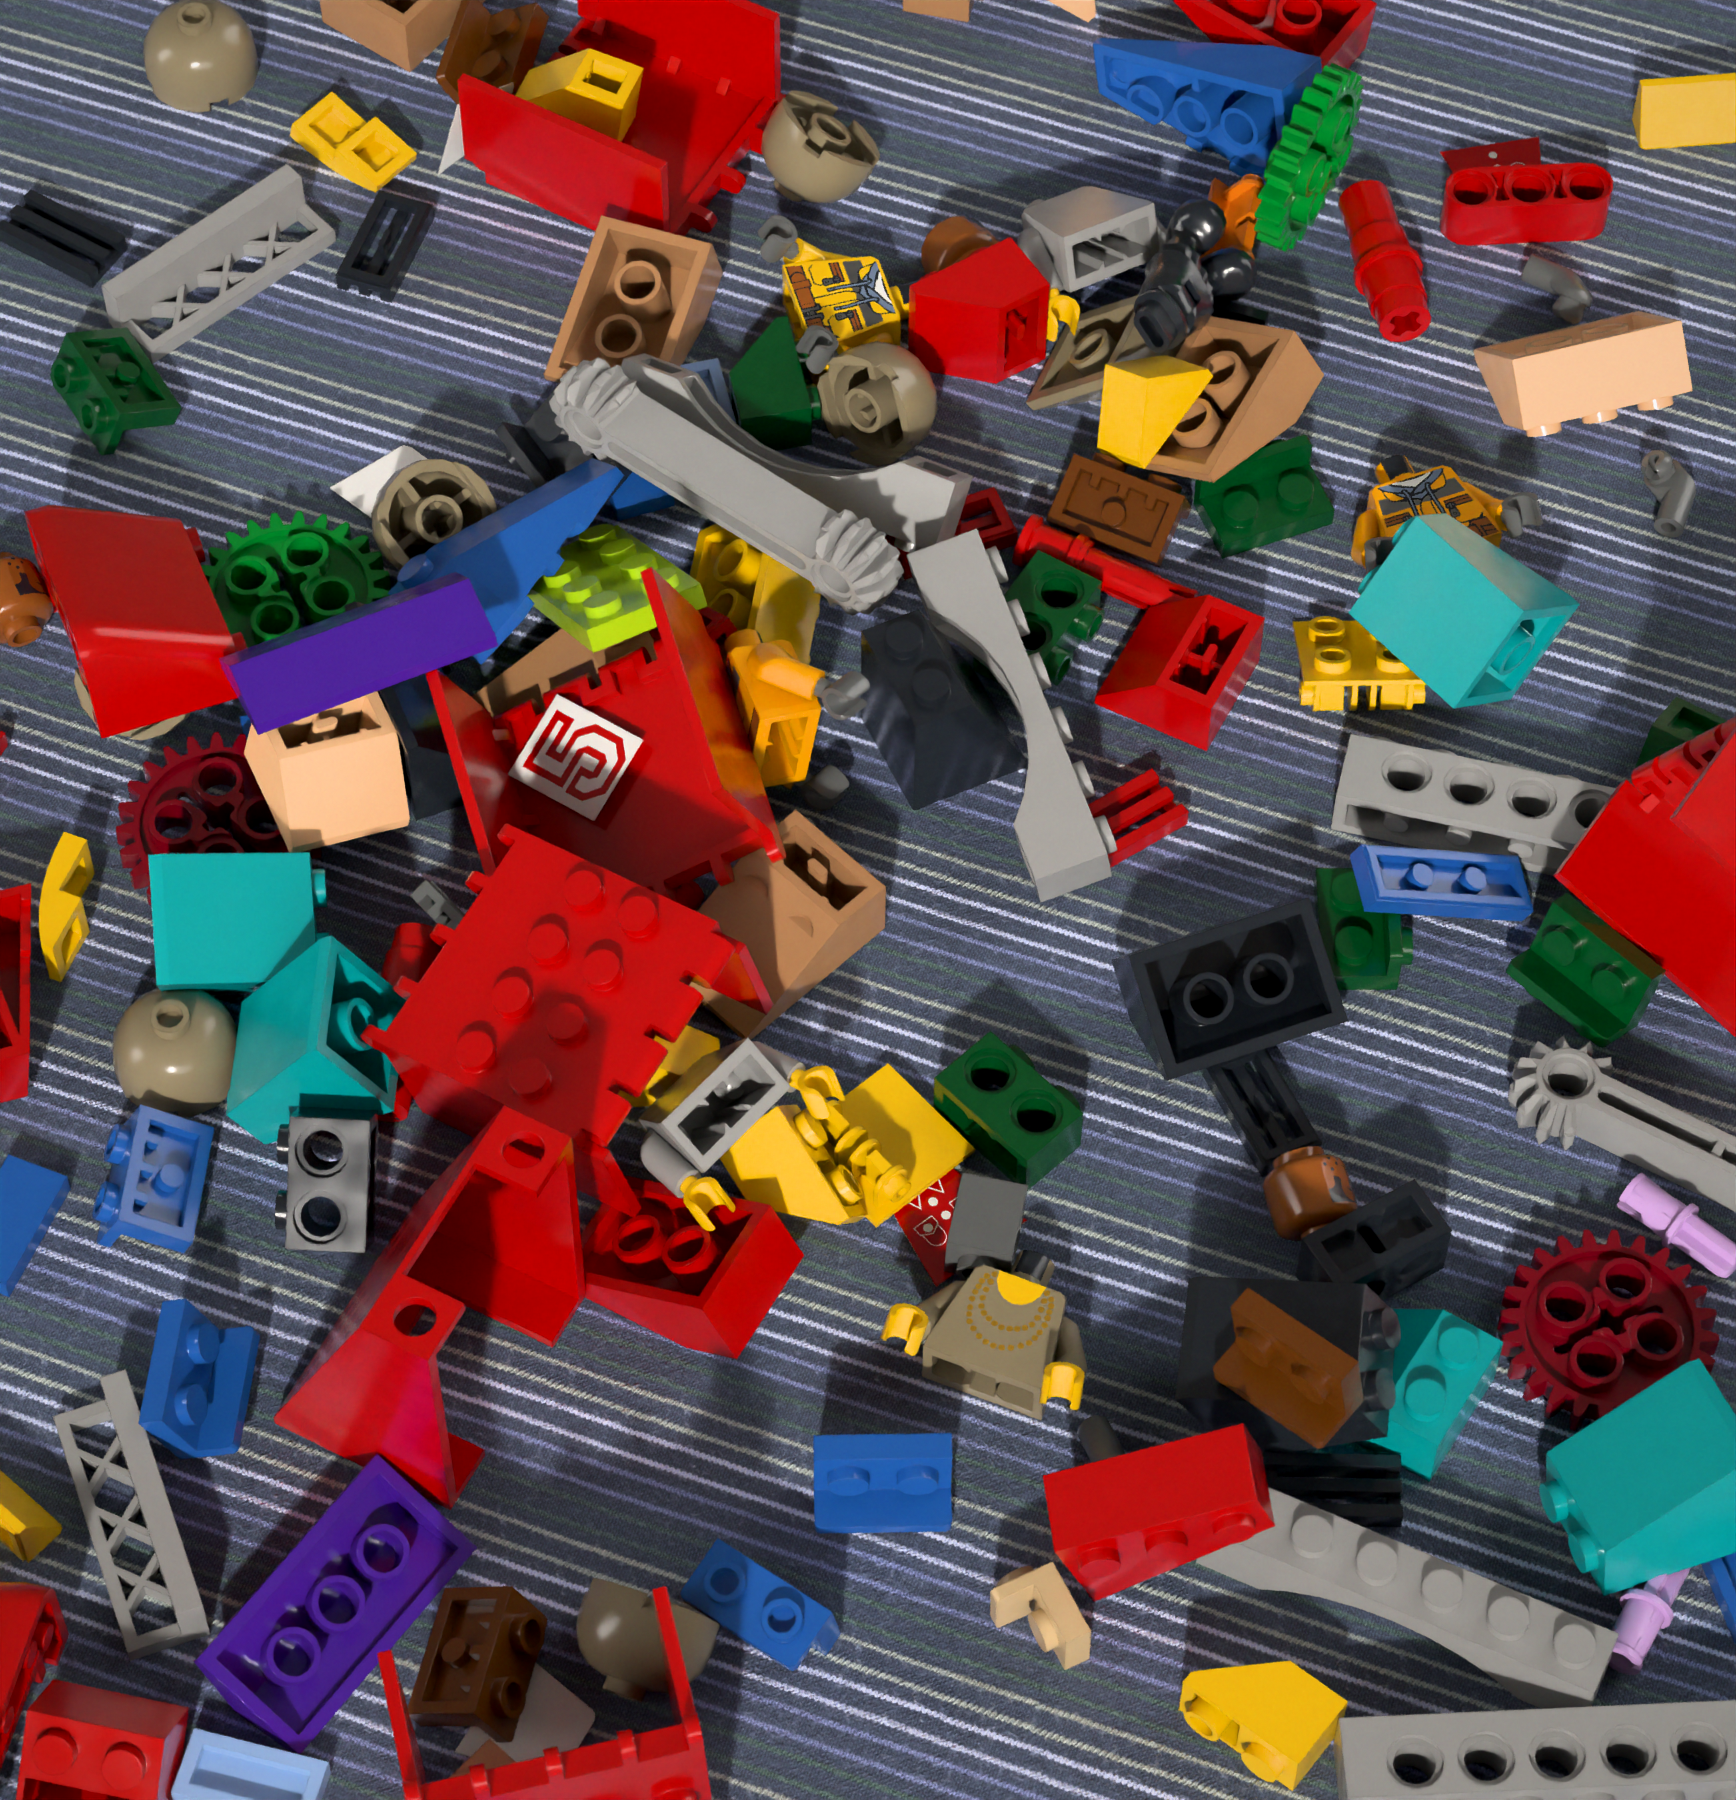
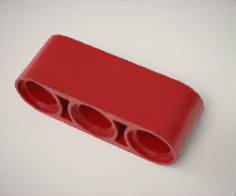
M1584 162L1458 169L1450 174L1446 180L1439 227L1442 234L1449 241L1467 246L1593 239L1600 235L1605 228L1613 191V179L1610 173L1603 167L1594 163Z

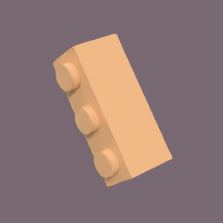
M1641 311L1473 349L1475 361L1504 424L1526 430V436L1528 437L1557 433L1562 430L1561 422L1580 417L1584 424L1609 421L1618 417V408L1637 404L1638 410L1641 411L1668 407L1674 404V395L1692 391L1682 322Z

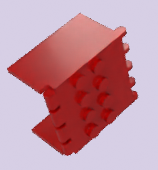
M577 0L578 15L583 17V19L578 21L559 45V52H554L546 63L591 48L643 67L636 115L622 142L465 73L457 80L464 157L466 160L473 162L478 169L485 172L487 184L593 231H596L602 215L684 237L691 227L705 233L713 229L717 223V217L706 207L721 188L737 194L746 185L745 176L736 170V167L749 150L763 155L761 146L765 126L776 105L781 102L783 97L787 96L781 93L780 14L748 0Z
M652 567L640 572L661 636L660 639L653 642L657 659L652 661L646 648L641 647L598 667V674L602 684L597 687L593 677L587 672L542 694L546 711L556 694L643 739V742L595 821L508 775L546 711L542 713L535 699L527 700L493 716L492 719L491 713L438 669L426 673L486 876H492L510 849L497 837L504 824H510L675 902H677L673 888L713 871L717 882L722 887L734 882L735 877L730 862L763 847L772 863L786 858V852L718 644L708 636L702 615Z
M1735 716L1636 767L1631 774L1633 785L1627 779L1618 785L1553 875L1611 928L1666 970L1664 975L1734 1037H1736Z
M504 824L497 834L498 839L510 847L491 877L478 871L471 872L465 884L478 896L455 930L437 923L430 932V938L443 948L419 983L404 976L398 979L393 989L407 1001L388 1029L384 1031L368 1024L360 1037L369 1046L387 1055L423 1113L473 1138L480 1133L504 1105L571 1136L577 1190L635 1218L642 1207L611 1151L604 1148L608 1146L632 1109V1105L618 1095L619 1091L621 1090L638 1098L668 1054V1050L655 1041L654 1038L658 1036L668 1042L675 1043L704 999L698 990L690 986L691 982L707 989H713L765 1015L772 1008L773 1002L746 944L723 934L718 921L510 824Z
M667 1587L652 1589L669 1699L675 1722L674 1726L632 1735L631 1729L616 1732L617 1739L563 1752H559L558 1747L554 1746L543 1749L544 1756L487 1770H485L484 1763L469 1766L470 1774L427 1783L422 1757L392 1650L377 1653L403 1781L402 1786L405 1800H712L703 1736L694 1706Z

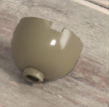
M180 0L165 7L152 21L143 42L147 79L152 84L153 93L160 101L178 110L197 113L211 111L210 103L220 102L228 98V103L231 105L239 101L254 86L259 72L255 41L249 25L236 10L219 0Z
M796 90L790 91L776 105L765 126L761 151L766 166L775 178L774 186L786 198L795 202H801L804 199L814 203H834L854 194L866 182L874 166L879 161V150L875 141L857 121L853 120L847 128L833 117L838 110L837 106L814 94Z
M876 341L850 348L834 357L828 363L830 364L828 372L820 376L817 385L821 414L827 429L835 440L843 435L847 440L860 448L849 453L855 459L873 466L892 464L907 455L929 435L938 410L937 391L925 366L918 357L906 348L888 342Z
M444 459L415 461L396 471L378 491L371 513L373 537L383 557L400 571L413 557L425 554L429 548L496 512V502L486 482L468 466Z
M159 988L142 994L122 1013L113 1033V1067L126 1098L136 1106L141 1104L165 1112L177 1111L179 1117H194L217 1107L227 1097L228 1090L230 1089L238 1028L227 1006L209 992L200 989L160 991Z
M593 1578L589 1590L585 1591L580 1605L576 1631L578 1647L587 1664L607 1676L602 1689L638 1703H642L646 1691L669 1694L654 1599L647 1597V1593ZM670 1602L689 1684H691L703 1672L713 1653L720 1624L701 1614Z

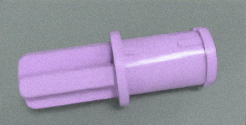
M1639 1173L1628 1184L1619 1198L1620 1201L1617 1203V1207L1635 1220L1640 1221L1651 1229L1653 1233L1662 1238V1246L1664 1248L1672 1249L1675 1245L1718 1277L1727 1278L1736 1270V1243L1698 1217V1206L1694 1203L1686 1206L1677 1198L1675 1199L1661 1189L1659 1185L1643 1173Z
M1691 1568L1670 1575L1666 1573L1656 1576L1645 1583L1634 1586L1633 1589H1627L1623 1592L1619 1601L1622 1611L1612 1631L1619 1633L1608 1666L1628 1675L1640 1673L1643 1667L1642 1663L1659 1630L1668 1627L1672 1622L1674 1615L1671 1606Z

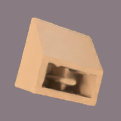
M378 691L260 735L257 734L251 723L244 755L290 853H299L408 826L410 815L397 731Z

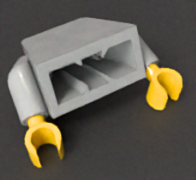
M1084 186L1046 201L1041 199L1034 200L1025 208L1021 215L1023 231L1019 234L1018 246L1050 284L1047 339L1056 341L1058 320L1067 323L1071 333L1076 335L1080 307L1075 299L1060 294L1063 289L1073 292L1147 263L1157 253L1160 246L1165 243L1167 230L1155 215L1154 202L1093 186Z
M744 1038L702 1056L640 1116V1123L648 1131L641 1145V1160L653 1176L678 1198H683L684 1204L704 1230L713 1231L716 1228L707 1217L710 1209L717 1205H726L731 1212H734L735 1205L716 1179L712 1177L701 1178L700 1173H705L786 1092L791 1093L796 1089L799 1090L810 1116L815 1119H826L831 1115L824 1098L836 1097L842 1101L846 1098L833 1069L829 1066L820 1065L805 1070L804 1063L761 1042Z

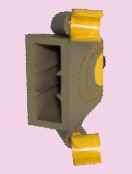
M1032 1250L1019 1251L1010 1273L987 1265H981L974 1269L967 1281H954L916 1306L906 1303L891 1306L880 1338L884 1341L889 1337L905 1339L907 1341L905 1352L911 1356L917 1354L921 1342L926 1339L923 1345L922 1377L1038 1420H1042L1047 1401L1051 1397L1066 1398L1071 1401L1070 1409L1077 1411L1080 1409L1084 1378L1088 1368L1078 1325L1072 1319L1065 1316L1067 1298L1061 1292L1047 1288L1055 1266L1045 1255Z

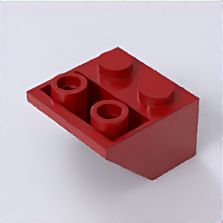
M1011 237L990 247L978 248L967 258L940 271L929 272L916 283L909 286L908 351L919 358L928 372L997 384L1045 360L1050 284Z
M1209 594L1149 607L1096 694L1095 704L1207 751L1260 660L1265 618Z
M53 1679L27 1709L16 1800H172L171 1791L182 1763L189 1707Z

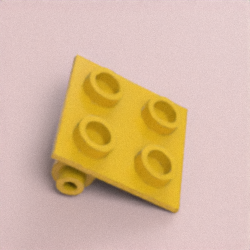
M1320 616L1310 621L1292 622L1303 681H1299L1300 705H1311L1312 711L1343 710L1344 686H1347L1349 711H1356L1358 686H1366L1367 710L1375 711L1377 685H1380V710H1412L1413 704H1424L1425 685L1427 684L1358 621H1342L1336 617Z
M888 1063L846 1094L844 1101H837L835 1099L828 1101L824 1098L831 1115L826 1119H818L828 1138V1141L823 1146L836 1166L844 1165L858 1181L863 1191V1198L859 1202L868 1214L866 1218L876 1228L975 1152V1148Z

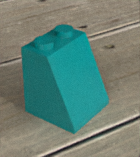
M1447 513L1417 515L1401 525L1392 539V545L1395 547L1382 565L1372 569L1358 587L1360 597L1349 611V614L1453 709L1511 700L1580 604L1572 596Z
M310 852L148 855L156 985L160 991L200 989L209 992L213 996L253 993L320 938L330 936L329 932L317 933L316 908L328 906L325 868L313 869Z
M332 935L320 938L242 1001L230 1089L227 1094L226 1115L263 1144L277 1142L280 1124H289L290 1115L299 1106L378 1110V1115L394 1112L398 1073L387 1055L369 1046L361 1039L360 1035L368 1024L386 1031L407 1000L399 996L389 982Z
M1700 1358L1685 1363L1546 1452V1482L1539 1485L1543 1508L1552 1523L1561 1522L1568 1534L1570 1552L1577 1568L1581 1573H1591L1603 1596L1645 1583L1659 1575L1666 1573L1670 1575L1736 1553V1415Z

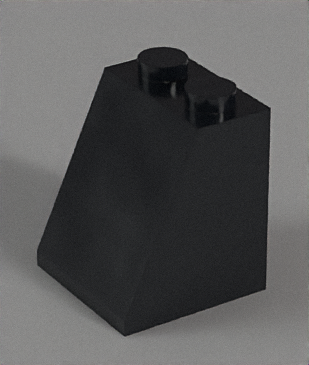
M919 609L861 631V674L870 683L869 690L861 695V699L868 703L861 710V719L913 811L1026 768L1024 755L973 667Z
M1207 1276L1189 1278L1175 1400L1207 1429L1215 1431L1243 1423L1260 1447L1262 1457L1264 1452L1289 1453L1315 1449L1314 1446L1217 1381L1214 1377L1213 1366L1236 1339L1230 1307L1248 1287L1359 1362L1364 1401L1324 1447L1387 1437L1389 1410L1393 1408L1396 1399L1392 1375L1394 1351L1400 1343L1401 1328L1398 1315L1366 1284Z

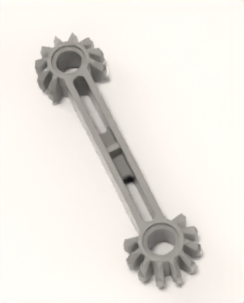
M599 357L593 361L583 360L576 367L572 366L560 378V384L553 390L554 395L549 401L552 411L557 415L554 421L557 426L565 429L569 435L568 441H575L580 445L585 455L588 456L594 453L600 461L605 463L615 460L809 580L815 587L813 593L823 595L832 608L839 605L846 614L851 616L859 612L869 615L876 607H881L892 595V590L898 585V580L904 573L901 563L897 560L900 552L896 547L888 544L885 539L886 532H878L872 527L869 518L865 517L859 520L852 511L847 509L837 513L640 392L636 386L637 380H630L625 376L619 365L611 368L605 360Z
M1564 1035L1556 1041L1554 1050L1537 1041L1536 1045L1531 1048L1529 1058L1520 1057L1519 1061L1516 1062L1512 1074L1514 1082L1510 1084L1508 1091L1509 1106L1518 1109L1515 1118L1518 1123V1129L1537 1127L1535 1137L1537 1138L1538 1145L1546 1141L1551 1135L1559 1137V1141L1566 1151L1573 1145L1576 1135L1736 1212L1735 1136L1611 1078L1613 1071L1611 1057L1592 1059L1593 1048L1591 1041L1581 1046L1579 1050L1571 1049ZM1554 1090H1568L1576 1096H1562L1557 1094Z

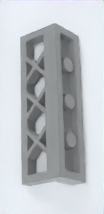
M285 164L103 284L102 290L109 324L114 328L127 327L151 363L154 364L335 243V230L305 204L302 177L288 164ZM297 221L312 233L300 242H278L279 233ZM244 256L266 257L265 265L254 273L232 272L233 264ZM198 287L220 288L219 296L209 303H186L187 294ZM152 317L174 318L173 326L153 340L139 328L140 325Z
M125 1369L100 1377L105 1396L104 1400L55 1415L53 1419L129 1660L132 1661L210 1635L203 1604L146 1430L138 1424L140 1411ZM112 1420L117 1436L103 1459L77 1448L72 1432ZM121 1454H123L127 1469L116 1465ZM83 1466L95 1471L89 1483ZM108 1477L134 1488L135 1495L122 1517L95 1505L94 1500ZM140 1512L142 1513L146 1528L134 1523ZM102 1525L114 1529L108 1541L106 1540ZM127 1535L153 1547L154 1554L141 1577L114 1565L113 1558ZM159 1571H161L165 1587L153 1582ZM121 1584L133 1589L127 1601ZM145 1595H148L171 1605L177 1623L137 1636L132 1617Z

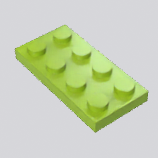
M601 524L588 528L580 533L578 541L561 547L560 556L565 561L554 576L546 577L543 575L527 594L535 603L533 606L593 653L657 627L640 572L650 567L663 577L696 610L708 606L701 583L620 526H613L611 524Z

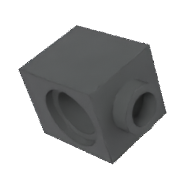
M962 1172L946 1244L944 1272L956 1274L965 1281H967L974 1269L981 1265H987L1010 1273L1014 1264L1024 1219L1028 1185Z

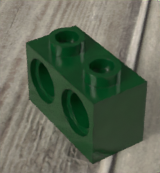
M1038 550L1005 593L1004 597L1006 602L1018 599L1030 634L1021 637L1025 649L1032 650L1026 651L1027 655L1039 652L1050 683L1057 686L1069 671L1075 649L1082 640L1089 643L1101 627L1105 615L1104 609L1100 608L1102 581ZM973 657L974 671L999 683L988 668Z
M991 1031L934 1078L933 1108L1012 1182L1028 1185L1027 1191L1081 1146L1083 1112L1076 1098L1060 1085L1053 1087L1036 1072L1033 1062L1021 1048L1013 1044L1007 1046ZM990 1083L998 1085L1001 1089L985 1091L977 1086ZM1037 1124L1046 1127L1048 1130L1034 1133L1025 1130L1023 1127Z

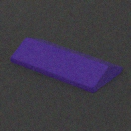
M453 572L219 658L254 729L260 735L498 646V643L469 578Z
M376 1454L193 1662L238 1715L289 1752L300 1755L379 1663L377 1653L388 1651L393 1647L477 1547Z

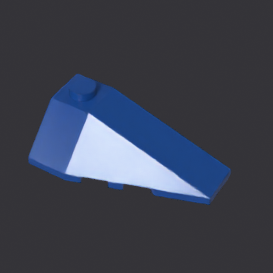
M1098 38L1093 42L1098 90L1101 95L1152 125L1163 121L1187 136L1185 144L1200 153L1209 148L1230 161L1228 170L1240 177L1246 174L1258 175L1263 179L1264 184H1266L1264 179L1266 164L1274 146L1282 137L1283 126L1289 125L1292 119L1293 107L1295 104L1298 105L1304 88L1306 86L1311 87L1315 74H1321L1322 72L1321 57L1276 46Z
M591 458L429 548L425 554H419L410 559L398 573L397 584L387 594L391 596L453 572L469 578L498 643V646L468 657V659L482 665L524 620L535 604L527 594L536 581L543 575L546 577L554 576L565 561L560 556V547L566 538L577 536L588 528L624 474L616 466Z

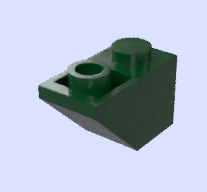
M788 316L776 317L729 372L730 403L736 424L763 445L775 451L812 445V420L821 419L817 387L815 383L806 385L803 374L809 373V369L806 366L808 355L806 353H799L795 347L801 338H793Z

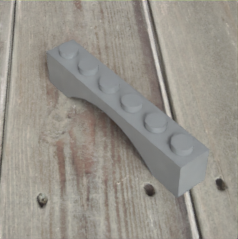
M645 353L623 358L621 365L623 373L630 380H637L636 386L640 392L837 513L847 509L852 511L859 520L865 517L869 518L872 527L877 531L886 532L887 535L895 537L894 546L912 553L954 537L973 478L972 475L918 455L892 465L861 470L823 468L793 460L763 445L738 426L713 398L699 373Z
M974 529L907 554L913 581L929 621L947 640L962 647L988 668L1008 692L1024 723L1027 734L1028 769L1024 796L1013 826L1020 852L1040 902L1111 877L1112 873L1108 854L1117 851L1113 834L1105 815L1093 819L1086 801L1087 798L1095 796L1093 785L1083 761L1080 760L1071 764L1064 744L1073 741L1069 725L1061 706L1052 709L1048 707L1042 691L1051 688L1050 679L1039 652L1027 655L1021 637L1030 634L1018 599L1006 602L999 585L1009 580L997 547L985 549L978 530Z
M1269 1487L1275 1526L1255 1534L1246 1541L1233 1543L1196 1560V1563L1259 1590L1287 1591L1321 1597L1394 1621L1460 1655L1494 1678L1516 1698L1541 1709L1592 1706L1607 1671L1619 1633Z

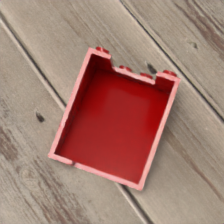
M504 1105L411 1207L274 1415V1423L362 1467L374 1455L378 1454L424 1498L451 1510L485 1457L484 1449L447 1431L436 1355L465 1312V1306L553 1348L586 1296L572 1137ZM429 1307L437 1317L433 1328L420 1336H408L425 1309Z

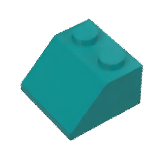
M1393 1309L1398 1315L1401 1339L1394 1351L1392 1378L1396 1390V1399L1393 1408L1389 1410L1388 1434L1384 1438L1359 1441L1358 1443L1378 1454L1401 1455V1466L1430 1482L1493 1382L1503 1341L1444 1309Z

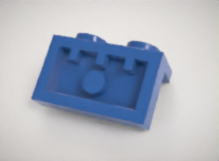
M141 1104L124 1125L115 1124L108 1137L104 1152V1161L112 1163L109 1181H104L101 1185L92 1213L93 1219L100 1221L96 1243L110 1248L122 1234L184 1253L192 1245L214 1127Z
M186 1298L162 1301L138 1424L179 1459L236 1453L240 1448L260 1334L252 1326L219 1329Z
M952 1433L813 1435L815 1531L820 1534L949 1531L952 1527Z
M719 1538L716 1539L680 1592L685 1603L719 1623L720 1626L790 1671H794L799 1667L812 1647L826 1656L841 1635L839 1626L830 1610Z

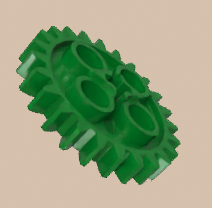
M1331 63L1330 66L1324 65L1321 74H1315L1311 87L1306 86L1304 88L1298 105H1294L1292 119L1289 125L1283 126L1282 137L1277 141L1269 156L1264 172L1266 184L1258 195V199L1262 201L1254 217L1258 218L1254 231L1258 232L1256 239L1284 252H1287L1288 248L1293 250L1297 240L1302 241L1304 239L1307 227H1312L1320 209L1323 210L1326 195L1329 189H1334L1335 178L1342 172L1352 149L1354 138L1351 132L1359 121V118L1355 116L1363 102L1359 97L1364 89V85L1360 84L1362 76L1358 75V73Z
M297 511L292 523L283 525L278 514L271 513L270 527L261 529L252 519L248 520V536L242 538L228 531L225 533L228 550L210 547L208 554L211 566L201 565L230 634L241 631L247 648L303 628L300 624L296 607L303 608L305 623L309 626L344 613V605L356 601L369 604L388 597L387 593L391 590L389 571L384 570L381 552H370L369 538L366 535L352 540L350 524L347 522L339 525L333 531L329 530L326 514H321L313 525H305L302 511ZM269 563L278 565L284 576L288 592L281 591L278 574Z

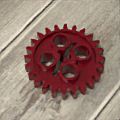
M219 732L213 733L210 748L201 749L193 736L187 737V754L180 756L175 750L166 746L163 748L166 764L163 768L145 761L143 763V770L147 783L132 780L128 782L129 798L133 802L119 803L120 821L124 822V824L116 826L118 845L125 846L119 850L122 867L133 868L130 872L132 887L136 890L149 886L146 891L148 905L151 906L148 855L245 852L290 853L279 828L267 834L256 833L251 830L259 823L272 822L276 824L244 755L247 742L245 734L240 733L232 748L224 747ZM219 784L228 785L233 788L230 792L221 796H213L206 793L207 789ZM187 797L196 804V808L184 800H179V798ZM208 822L209 825L214 829L212 832H209ZM176 826L189 830L186 835L176 839L166 838L161 835L167 829ZM229 828L232 829V835L227 832ZM322 847L303 851L310 852L311 859L322 857Z
M1589 1229L1583 1231L1578 1248H1574L1563 1235L1558 1236L1553 1252L1554 1257L1547 1251L1539 1247L1536 1248L1531 1261L1532 1268L1519 1264L1513 1280L1515 1286H1506L1501 1304L1506 1309L1500 1310L1497 1330L1505 1333L1501 1338L1503 1346L1500 1355L1514 1357L1510 1362L1507 1376L1510 1380L1529 1377L1523 1398L1525 1401L1536 1399L1542 1395L1548 1398L1544 1414L1546 1418L1550 1419L1562 1409L1571 1412L1569 1426L1572 1431H1576L1585 1418L1593 1419L1595 1422L1687 1362L1700 1358L1711 1375L1715 1359L1710 1355L1715 1354L1720 1335L1710 1331L1713 1329L1717 1317L1716 1309L1700 1308L1704 1303L1708 1289L1705 1285L1685 1286L1692 1267L1686 1264L1670 1270L1666 1266L1670 1254L1669 1248L1665 1247L1659 1250L1653 1257L1645 1254V1236L1639 1235L1630 1248L1621 1246L1620 1236L1616 1229L1611 1230L1606 1245H1598ZM1609 1289H1626L1635 1298H1619L1612 1294ZM1564 1311L1572 1315L1575 1321H1559L1552 1317L1549 1312ZM1654 1343L1662 1347L1667 1353L1660 1355L1652 1354L1644 1350L1640 1344ZM1555 1351H1557V1352L1569 1351V1352L1564 1353V1354H1558V1353H1556ZM1580 1367H1597L1607 1376L1602 1378L1590 1377L1583 1373Z

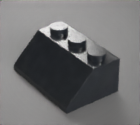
M357 601L344 605L345 612L366 604ZM449 665L438 668L445 676L450 674ZM426 673L378 690V694L397 731L407 801L415 820L417 821L464 805Z
M1309 897L1289 901L1111 959L1130 1021L1165 1081L1348 1021Z

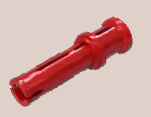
M1034 513L1022 529L1012 557L1013 564L1023 567L1040 550L1102 581V592L1144 611H1147L1152 606L1198 597L1197 590L1174 583L1153 572L1110 556L1094 548L1095 543L1090 540L1089 536L1082 533L1077 537L1068 535L1045 525L1043 517Z

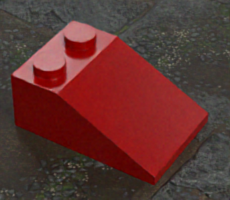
M1173 0L1213 43L1276 46L1321 57L1322 70L1324 65L1330 66L1331 63L1346 69L1353 64L1366 48L1377 3L1372 0Z
M625 1176L642 1208L636 1217L633 1218L602 1203L582 1232L585 1298L686 1348L738 1359L804 1257L803 1252L769 1204L729 1197L735 1205V1211L731 1212L726 1205H717L710 1209L707 1217L716 1229L707 1231L700 1226L684 1204L683 1198H678L665 1185L659 1182Z

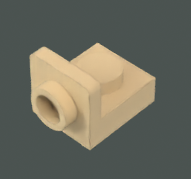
M1053 1561L1035 1570L1031 1566L1015 1569L1000 1579L997 1586L991 1590L990 1616L997 1628L1028 1615L1029 1625L1038 1645L1044 1652L1053 1649L1064 1670L1090 1659L1091 1630Z

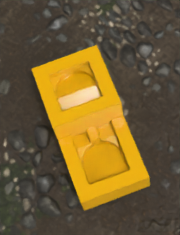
M330 92L291 126L290 137L310 154L341 176L375 193L416 160L417 153L376 116L367 123L333 92Z
M63 832L48 865L39 905V933L49 978L62 982L90 932L82 896L95 875L87 839L67 832Z

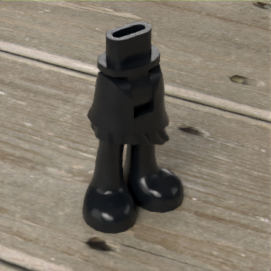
M1191 199L1183 202L1171 216L1166 231L1165 243L1160 246L1157 253L1147 264L1145 281L1134 303V325L1147 346L1155 353H1163L1168 349L1177 347L1184 339L1203 328L1214 311V301H1236L1245 296L1256 281L1258 271L1256 264L1245 251L1236 248H1226L1199 258L1215 246L1224 235L1227 221L1224 212L1212 201Z

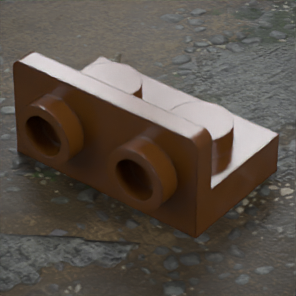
M461 0L436 73L437 82L456 104H459L457 80L463 73L497 88L513 83L512 94L515 95L529 69L533 68L549 16L537 2L514 9H504L491 15L479 0Z
M1094 452L1091 460L1074 454L1046 518L1048 524L1076 536L1082 533L1089 536L1090 540L1094 543L1160 568L1180 519H1187L1192 509L1186 497L1180 494L1182 486L1156 474H1149L1146 481L1126 474L1127 465L1102 453Z
M1247 1287L1230 1307L1236 1339L1213 1366L1214 1377L1217 1381L1315 1448H1323L1364 1401L1359 1362Z
M513 1586L444 1588L408 1705L410 1718L421 1727L478 1726L497 1743L512 1742L520 1715L525 1708L526 1694L538 1653L544 1643L547 1626L546 1616Z

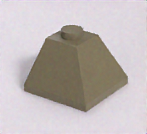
M1139 295L1079 315L1076 335L1071 333L1069 325L1066 324L1026 404L1034 411L1102 399L1105 364L1161 355L1175 358L1186 339L1177 347L1168 349L1163 353L1151 351L1134 325V303Z

